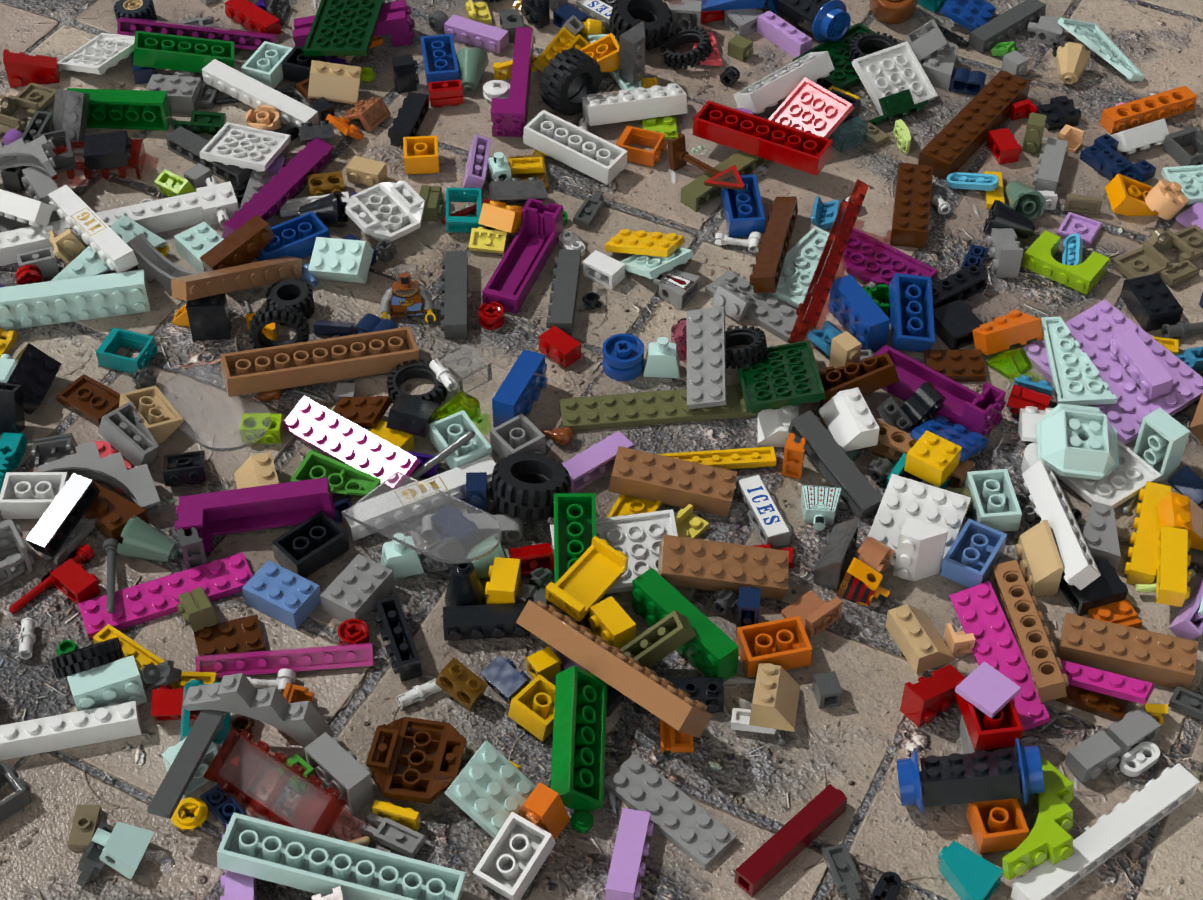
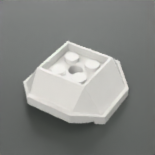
M398 181L397 183L382 182L352 195L348 205L345 207V212L365 234L371 235L378 242L381 240L392 242L420 228L425 200L406 181Z

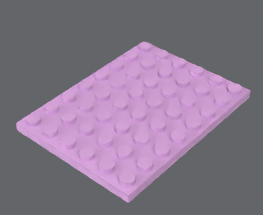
M1106 299L1065 322L1071 331L1073 339L1078 341L1080 349L1088 355L1095 365L1103 382L1106 381L1109 385L1110 392L1118 398L1117 404L1083 406L1099 408L1102 413L1106 414L1110 423L1117 431V438L1126 445L1138 437L1143 417L1158 408L1173 416L1201 398L1203 393V377ZM1133 328L1174 379L1171 393L1150 400L1141 391L1138 383L1131 378L1128 370L1121 365L1118 357L1111 352L1112 335ZM1044 338L1040 341L1036 339L1021 348L1019 355L1052 382Z

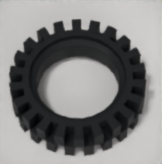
M688 26L687 30L683 27L682 31L677 29L675 34L671 32L669 34L670 37L666 36L665 41L663 40L660 46L665 64L668 67H672V69L677 67V70H681L682 67L687 69L689 65L693 68L695 63L697 65L701 64L700 60L704 62L706 60L705 57H709V53L712 52V44L707 31L701 27L698 28V26L694 28ZM690 42L700 43L689 52L673 53L675 49L683 44Z
M870 31L869 34L863 32V35L858 34L857 37L855 36L851 40L849 60L852 63L854 59L866 56L867 54L860 51L862 49H886L900 43L897 42L896 38L892 39L893 36L891 35L887 37V33L880 35L878 31L876 34H873V31Z
M278 304V309H275L274 305H270L269 310L265 306L262 308V312L258 310L256 315L252 316L249 329L250 343L253 344L254 349L307 342L309 341V323L307 318H304L302 312L298 314V309L296 308L290 311L291 306L286 305L285 309H282V304ZM281 322L291 325L297 334L287 341H275L267 338L262 333V329L270 323Z
M735 326V329L727 328L726 369L731 366V369H736L738 365L742 368L744 364L750 366L752 362L757 363L759 362L758 359L762 360L767 355L768 348L763 330H760L758 327L754 329V326H750L748 329L747 326L742 328ZM736 345H748L738 349H727Z
M419 359V363L411 360V364H408L405 361L403 362V367L399 364L396 366V369L393 368L391 370V374H388L387 390L393 404L401 394L438 403V407L441 405V401H445L447 389L442 382L436 379V374L429 367L431 361H427L426 364L421 359ZM413 378H426L435 384L431 391L421 395L406 394L400 389L403 382Z
M117 637L62 654L50 660L56 678H63L116 661L124 657Z

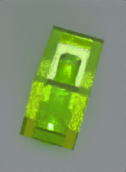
M1023 348L998 353L986 362L988 367L1007 379L1020 378V375L1027 376V372L1033 368Z
M461 390L437 411L436 419L438 421L464 410L473 421L481 414L479 400Z

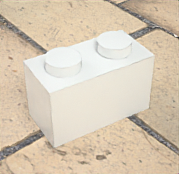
M595 250L583 261V276L613 289L625 278V264Z

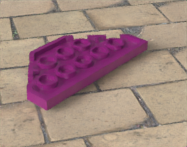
M849 225L838 234V243L846 273L866 283L874 282L875 287L879 284L889 286L895 273L931 277V280L938 274L937 269Z

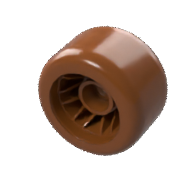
M870 0V9L878 20L887 24H900L912 17L918 0Z

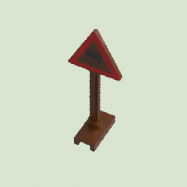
M679 133L677 139L667 140L670 170L676 171L686 166L688 162L713 176L704 181L705 186L745 190L744 183L735 165L721 172L689 155L686 151L685 135Z

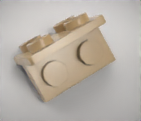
M70 228L59 235L53 230L49 231L50 242L54 247L53 253L58 259H62L66 266L88 247Z

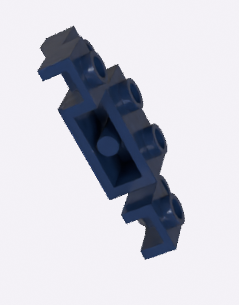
M1107 133L1096 138L1094 144L1082 150L1080 154V160L1110 181L1117 174L1142 183L1155 176L1156 167L1143 159L1133 164L1116 152L1119 141Z

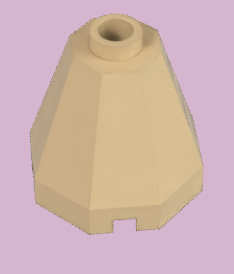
M1068 42L1064 47L1061 48L1059 46L1057 49L1055 63L1060 79L1066 84L1077 82L1088 66L1090 51H1086L1083 44Z

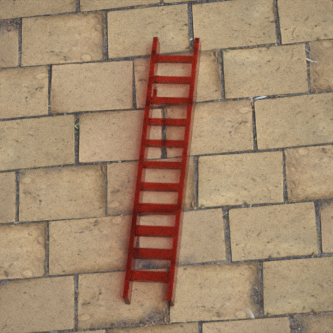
M858 179L855 182L849 201L842 200L803 303L799 304L795 313L798 316L788 339L789 343L804 341L811 327L815 328L817 326L869 187L868 184Z

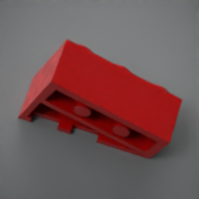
M4 49L3 63L10 88L27 86L30 82L39 85L60 83V69L57 58L43 55H25L24 52L13 53Z
M951 664L931 673L932 676L927 679L924 676L919 677V682L915 684L905 683L900 711L918 728L925 723L932 722L937 714L946 712L957 701L955 688L959 680L966 677Z

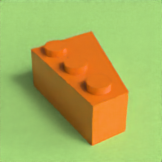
M1012 310L1008 314L996 317L993 321L981 324L980 327L972 330L975 350H981L985 355L1008 350L1010 345L1020 343L1021 346L1026 345V341L1031 339L1043 340L1041 319L1020 312V310Z
M541 782L537 784L524 802L519 816L551 833L555 841L570 821L559 793Z

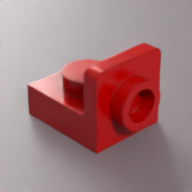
M1029 99L1013 103L1009 118L1012 121L1024 117L1029 119L1030 113H1037L1038 108Z

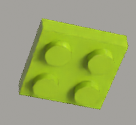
M665 116L642 119L643 129L665 134V141L678 138L676 117Z

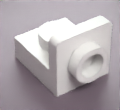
M1038 191L1046 201L1045 210H1055L1058 195L1054 191Z

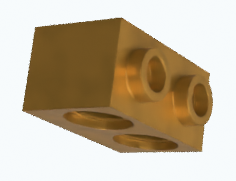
M342 171L307 175L310 196L345 192Z
M455 657L441 670L435 684L469 711L483 696L488 687L487 683Z

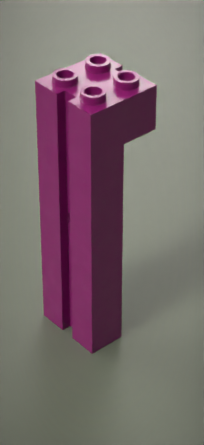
M406 0L384 4L374 37L390 34L394 47L413 44L415 22L410 17L412 14L410 5L407 6ZM316 15L294 19L293 40L295 46L304 47Z
M516 27L509 98H492V136H523L524 127L527 125L534 53L533 28Z
M532 198L528 199L522 209V226L482 291L483 304L497 302L503 306L504 311L518 314L559 242V235L563 232L562 205L549 203L547 206L543 204V201Z
M884 345L874 355L889 354L895 365L899 381L881 389L905 402L924 382L932 383L946 400L943 402L944 406L938 412H933L931 416H944L948 421L963 425L966 430L980 433L983 437L988 436L995 425H999L1002 421L1003 415L1001 413L1006 404V401H1004L1006 392L985 382L982 392L979 394L887 345Z
M328 477L179 497V505L176 506L178 521H175V531L177 533L178 529H183L185 536H191V528L194 527L199 538H202L204 551L212 552L213 536L299 525L321 510L332 520H335V502L331 494Z

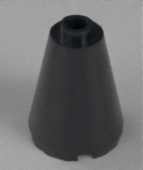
M335 192L301 206L299 211H297V217L313 211L325 226L346 227L347 225L344 223L348 221V215L345 212L347 204L342 202L341 197H344L343 194Z
M995 200L989 210L990 214L988 219L986 218L983 229L984 233L991 234L992 228H1013L1018 238H1028L1033 235L1035 226L1032 220L1000 200Z
M460 560L453 565L444 598L446 607L486 605L487 595L472 562Z

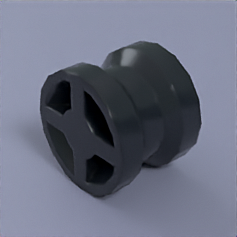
M733 66L727 67L720 75V81L727 87L733 86L740 78L739 70Z

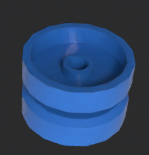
M624 333L612 335L605 340L602 349V369L604 373L616 381H629L639 377L644 368L643 342L634 335Z

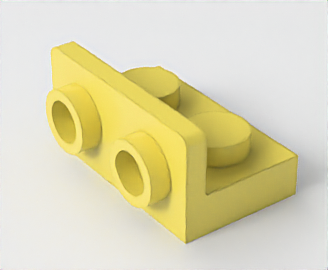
M472 0L465 2L469 19L487 25L492 24L487 2L473 3Z
M472 228L468 248L471 251L505 254L506 242L509 240L508 233L499 229Z
M688 504L684 509L682 508L675 517L677 533L680 537L697 539L709 528V522L693 514V506L691 504Z

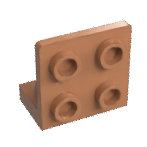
M371 97L366 101L360 100L355 103V107L347 110L344 117L349 120L359 118L365 130L371 132L389 117L391 113L382 97L376 99Z
M810 590L781 610V615L784 618L800 616L808 638L812 639L841 618L843 601L836 596L831 601L825 602Z

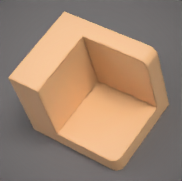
M1066 124L1059 132L1058 139L1068 141L1067 151L1075 153L1082 145L1085 132Z
M951 623L946 624L944 638L952 655L958 656L973 653L972 648H974L976 641L974 634H965L964 631L955 632Z

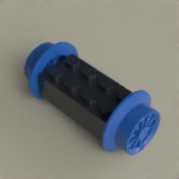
M766 0L771 12L782 14L811 32L814 38L820 42H825L828 39L830 41L841 39L850 26V14L847 12L846 5L841 0Z
M1015 738L1017 762L1014 749L1008 750L1005 748L989 752L953 753L948 756L938 757L931 755L926 758H920L921 771H919L917 749L914 748L910 758L896 759L902 806L917 805L920 812L924 814L922 790H924L926 807L1021 798V793L1023 803L1027 804L1030 794L1045 792L1039 746L1024 747L1020 740Z

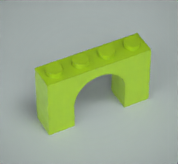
M1045 230L1024 253L1022 267L1087 295L1107 272L1110 258L1093 251L1079 265L1059 263L1053 256L1059 249L1061 237Z

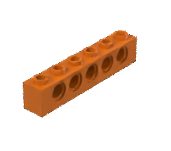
M1185 85L1117 105L1102 111L1100 124L1110 134H1115L1194 110L1197 95Z

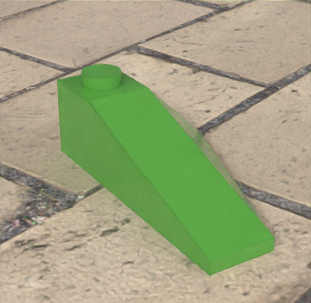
M313 450L309 451L290 482L328 477L331 493L372 497L381 483V479Z

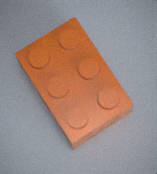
M800 616L737 627L735 643L739 646V655L747 678L757 676L759 662L779 665L784 670L811 665L813 649Z

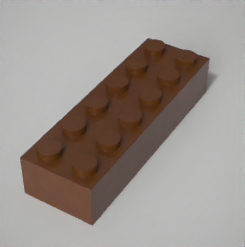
M899 163L890 245L926 248L934 166Z

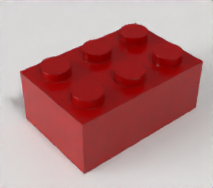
M956 693V699L974 751L1014 747L1015 738H1018L1021 742L1024 729L1013 699L993 718H990Z

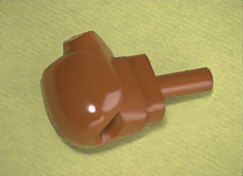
M282 390L259 392L260 395L249 399V402L252 404L261 399L264 403L272 399L279 400Z
M555 427L552 431L541 430L543 434L550 435L551 440L562 446L568 445L574 437V431L570 427Z

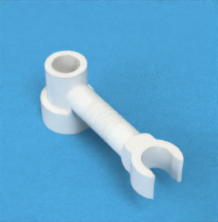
M751 232L747 240L731 238L722 233H716L715 245L748 247L751 253H757L759 251V244L762 243V234L760 232Z
M285 668L278 671L276 680L252 679L251 677H247V679L255 688L277 687L283 695L286 683L294 684L296 673L291 669Z

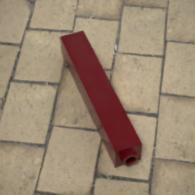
M829 784L735 870L734 883L753 897L846 811L847 797L845 794Z

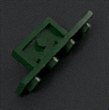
M910 89L878 99L883 116L871 119L869 122L873 125L883 123V119L890 121L896 119L898 114L901 117L910 114L912 109L915 112L922 110L924 105L929 102L927 100L914 104Z
M192 111L191 121L171 120L170 124L174 130L181 126L195 134L208 133L216 135L225 125L227 116L225 113Z

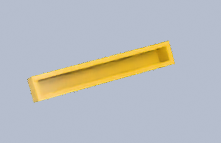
M1146 481L1145 488H1140L1138 500H1141V503H1137L1135 514L1139 516L1134 518L1132 527L1136 532L1131 534L1129 544H1133V547L1129 546L1126 559H1130V562H1126L1124 574H1127L1126 583L1153 584L1157 570V541L1160 533L1157 504L1171 491V486Z

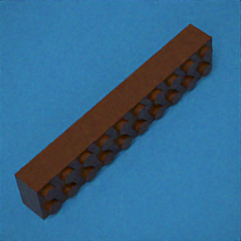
M1001 70L920 151L918 165L934 166L933 175L947 181V176L957 172L985 143L989 131L997 130L1009 118L1011 105L1028 98L1031 81Z

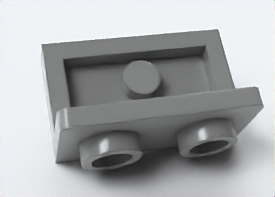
M727 283L718 285L711 305L714 307L724 306L725 314L741 322L749 305L755 304L756 300L751 298L749 293L738 290L736 285Z

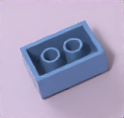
M968 519L943 559L940 576L968 588L985 583L992 571V565H996L1004 551L1007 534Z
M269 560L242 587L246 605L295 630L300 627L321 603V592L318 584Z

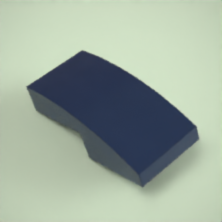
M971 244L961 269L973 263L981 269L989 249Z
M220 783L200 796V799L206 803L211 814L225 828L226 824H229L233 813L246 815L234 797H230Z

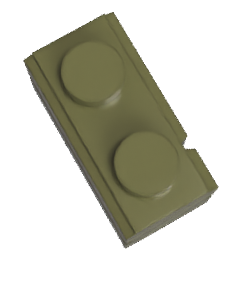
M1030 113L1022 147L1023 152L1039 154L1047 118L1046 115Z
M422 185L419 193L425 200L422 221L437 222L439 215L443 214V205L441 204H445V193H442L441 186L431 187Z
M199 587L192 590L191 593L188 591L179 594L180 603L177 604V608L185 626L190 625L192 630L196 632L204 629L205 626L210 627L217 624L218 621L214 607L203 588Z

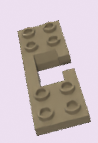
M30 82L16 96L9 95L6 97L0 95V142L3 146L2 138L10 128L20 132L26 128L24 121L11 117V115L19 108L28 110V117L32 118L36 111H44L55 100L56 89Z
M1196 224L1176 233L1172 231L1166 232L1164 229L1159 228L1148 240L1142 243L1141 248L1114 259L1112 265L1128 279L1159 274L1160 271L1173 266L1160 253L1173 246L1181 252L1178 258L1180 262L1187 259L1190 262L1203 257V230Z

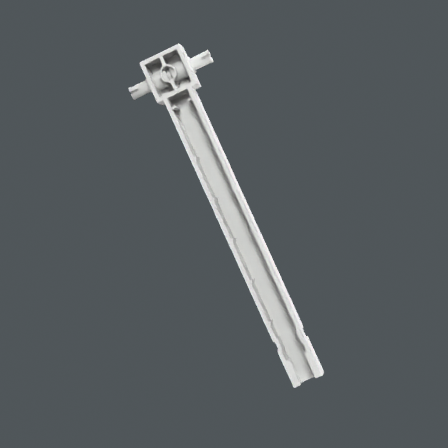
M208 177L205 181L207 186L196 188V192L96 212V214L109 227L124 214L149 231L159 233L197 225L204 221L208 225L219 223L222 228L224 222L230 220L235 211H239L231 181L217 184L215 177H211L212 182ZM65 220L49 222L47 227L40 225L39 228L29 226L1 232L0 266L18 263L16 254L50 246L53 247L50 242L49 231L53 230L59 235L67 230L69 227Z

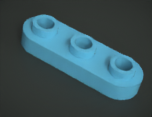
M954 172L946 178L947 186L953 189L993 191L999 186L998 177L994 174Z
M1071 234L1064 239L1062 264L1079 265L1082 263L1083 240L1079 234Z

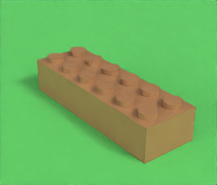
M618 446L609 492L655 502L660 500L661 503L683 508L691 504L693 510L728 517L737 471Z
M665 534L660 543L658 574L672 586L710 591L730 589L735 594H739V587H752L761 589V597L779 600L783 599L788 590L789 551Z
M1066 613L1057 657L1061 660L1171 688L1180 686L1190 690L1195 677L1198 641Z

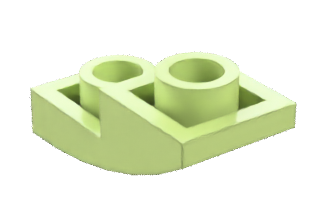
M899 119L895 121L893 133L898 138V148L907 155L910 150L911 135L906 124Z

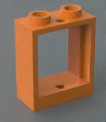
M627 125L615 145L628 151L627 161L654 167L656 162L660 160L662 151L666 150L667 141H665V134ZM631 143H635L639 145L652 147L654 149L653 151H647L639 148L630 147Z

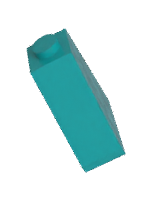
M954 840L949 847L944 846L938 856V859H940L939 871L961 900H989L1001 882L1003 875L1001 868Z

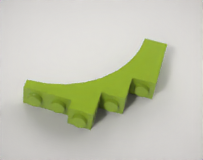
M1041 754L1045 792L1033 794L1039 813L1030 834L1015 850L1002 858L1003 875L1008 880L1024 874L1025 871L1042 864L1047 859L1055 865L1073 855V837L1067 833L1073 827V810L1067 805L1074 800L1073 783Z

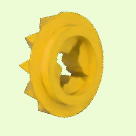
M189 797L182 799L171 817V821L175 828L178 827L182 831L190 829L193 832L194 828L198 826L202 828L203 822L208 820V807L199 798ZM185 811L194 814L195 818H186Z

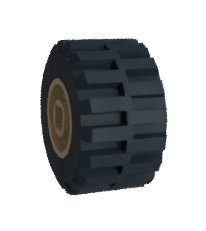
M119 0L114 5L117 22L120 17L157 20L153 0Z

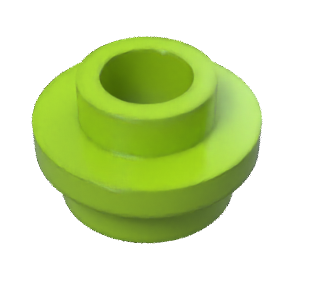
M366 67L361 69L360 80L370 82L375 78V72L372 68Z

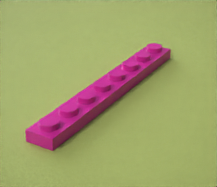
M372 643L203 655L195 657L196 672H216L218 674L217 677H223L239 673L244 675L278 673L280 669L285 668L295 672L373 666L374 660Z

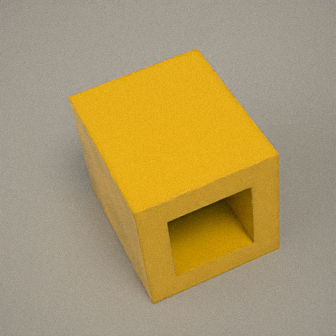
M549 646L526 657L527 672L533 679L540 674L545 679L550 680L556 677L557 673L561 672L562 660L559 654L554 653Z

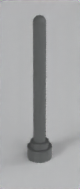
M473 430L468 431L411 473L401 488L409 486L474 438L475 432Z
M114 538L106 539L103 542V553L107 556L106 610L109 614L115 612L116 556L118 554L117 546L119 541Z

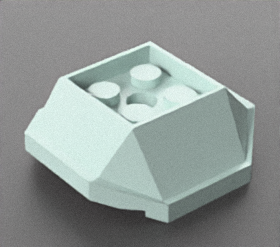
M1059 403L1038 422L1036 426L1038 461L1041 459L1060 476L1101 481L1119 467L1117 431L1110 423L1108 416L1102 413L1099 408Z

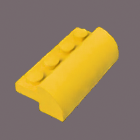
M563 26L534 61L533 65L544 74L545 67L549 65L551 59L555 58L556 54L562 53L566 49H581L590 43L580 34L575 37Z

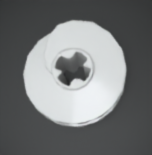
M503 80L488 81L483 85V96L491 102L492 98H509L510 84Z

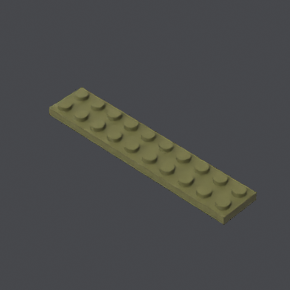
M741 384L726 385L727 405L689 410L687 407V389L559 399L562 426L570 427L573 431L756 416L757 413H747Z

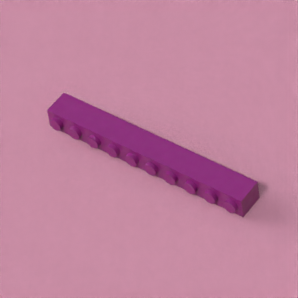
M120 17L117 22V34L135 36V31L205 38L234 42V48L257 50L264 41L279 44L278 34Z
M317 137L308 142L294 159L291 158L288 164L282 167L276 176L273 175L270 181L264 184L258 193L253 194L251 200L245 202L239 211H235L230 220L224 222L222 238L228 237L256 214L267 222L308 182L307 175L316 174L331 160L334 146Z

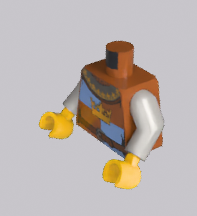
M409 273L399 274V281L393 282L392 288L387 289L381 299V319L386 318L390 320L388 314H390V317L425 315L427 323H429L428 316L433 315L434 322L437 320L436 315L432 312L434 308L431 295L423 286L419 285L417 280L410 281Z

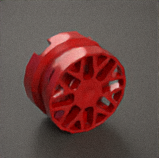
M24 265L16 271L17 285L43 282L41 270L34 265Z
M484 303L479 307L478 315L481 327L487 330H495L503 326L505 321L504 308L500 303Z
M348 619L341 623L338 628L339 644L369 643L366 623L360 619Z

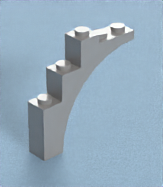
M44 135L26 143L22 138L4 146L0 142V170L32 166L41 168L52 177L57 174L54 169L57 165L53 160V157L56 156L53 149L56 147L51 139L47 140Z
M142 233L126 243L133 249L138 261L136 266L139 270L144 269L145 277L149 283L156 279L169 295L172 293V278L198 273L181 268L171 262Z
M95 440L76 446L77 453L67 455L64 458L38 466L39 472H67L69 478L73 473H76L88 479L106 482L115 486L130 496L138 506L146 509L148 517L164 512L147 463L127 470L121 452L101 458Z
M243 673L225 675L220 683L189 687L183 703L187 711H224L257 719L286 733L303 748L325 732L332 738L334 735L333 730L310 701L289 703L277 687L256 690Z

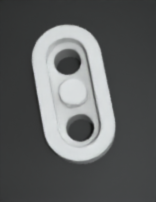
M571 231L560 233L559 245L563 249L581 250V257L585 255V245L575 233Z
M1146 741L1138 744L1122 756L1119 765L1120 770L1129 777L1139 776L1157 763L1160 749L1152 742Z

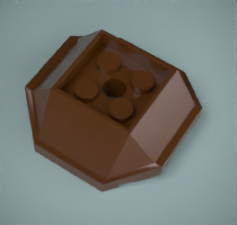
M403 717L387 725L377 726L366 766L371 770V778L384 798L430 804L441 796L459 775L467 740L450 723Z

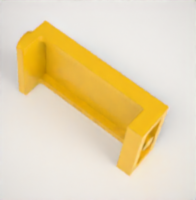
M594 536L591 546L555 584L550 582L545 587V598L580 622L590 611V607L597 604L628 570V558L623 552L612 548L606 540Z

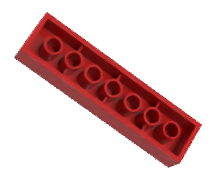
M709 100L693 118L694 136L818 176L831 158L833 140Z

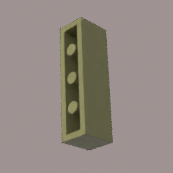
M674 610L623 646L621 650L624 651L623 654L627 657L631 656L640 662L639 665L644 668H650L695 637L696 633L689 619Z

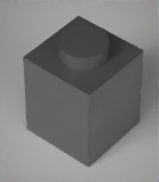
M836 672L814 674L812 689L819 709L840 706L843 692Z

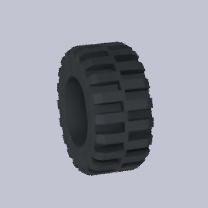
M615 0L609 19V28L618 42L619 36L639 24L641 21L636 19L645 21L643 22L645 28V49L652 50L653 47L655 49L662 45V41H665V37L668 36L672 23V13L666 2H663V0Z
M566 49L562 53L556 54L555 58L551 59L549 65L545 67L544 74L541 76V83H539L543 102L565 116L576 115V113L582 112V97H586L588 94H596L599 91L598 87L601 85L600 78L602 77L600 65L595 59L579 49Z
M524 452L517 455L510 454L507 458L503 457L494 466L490 497L496 508H499L504 514L507 513L509 517H517L524 521L526 519L531 521L539 519L542 521L548 520L549 517H554V493H569L570 476L563 464L556 462L552 457L548 458L546 455H537L531 452L529 454H524Z

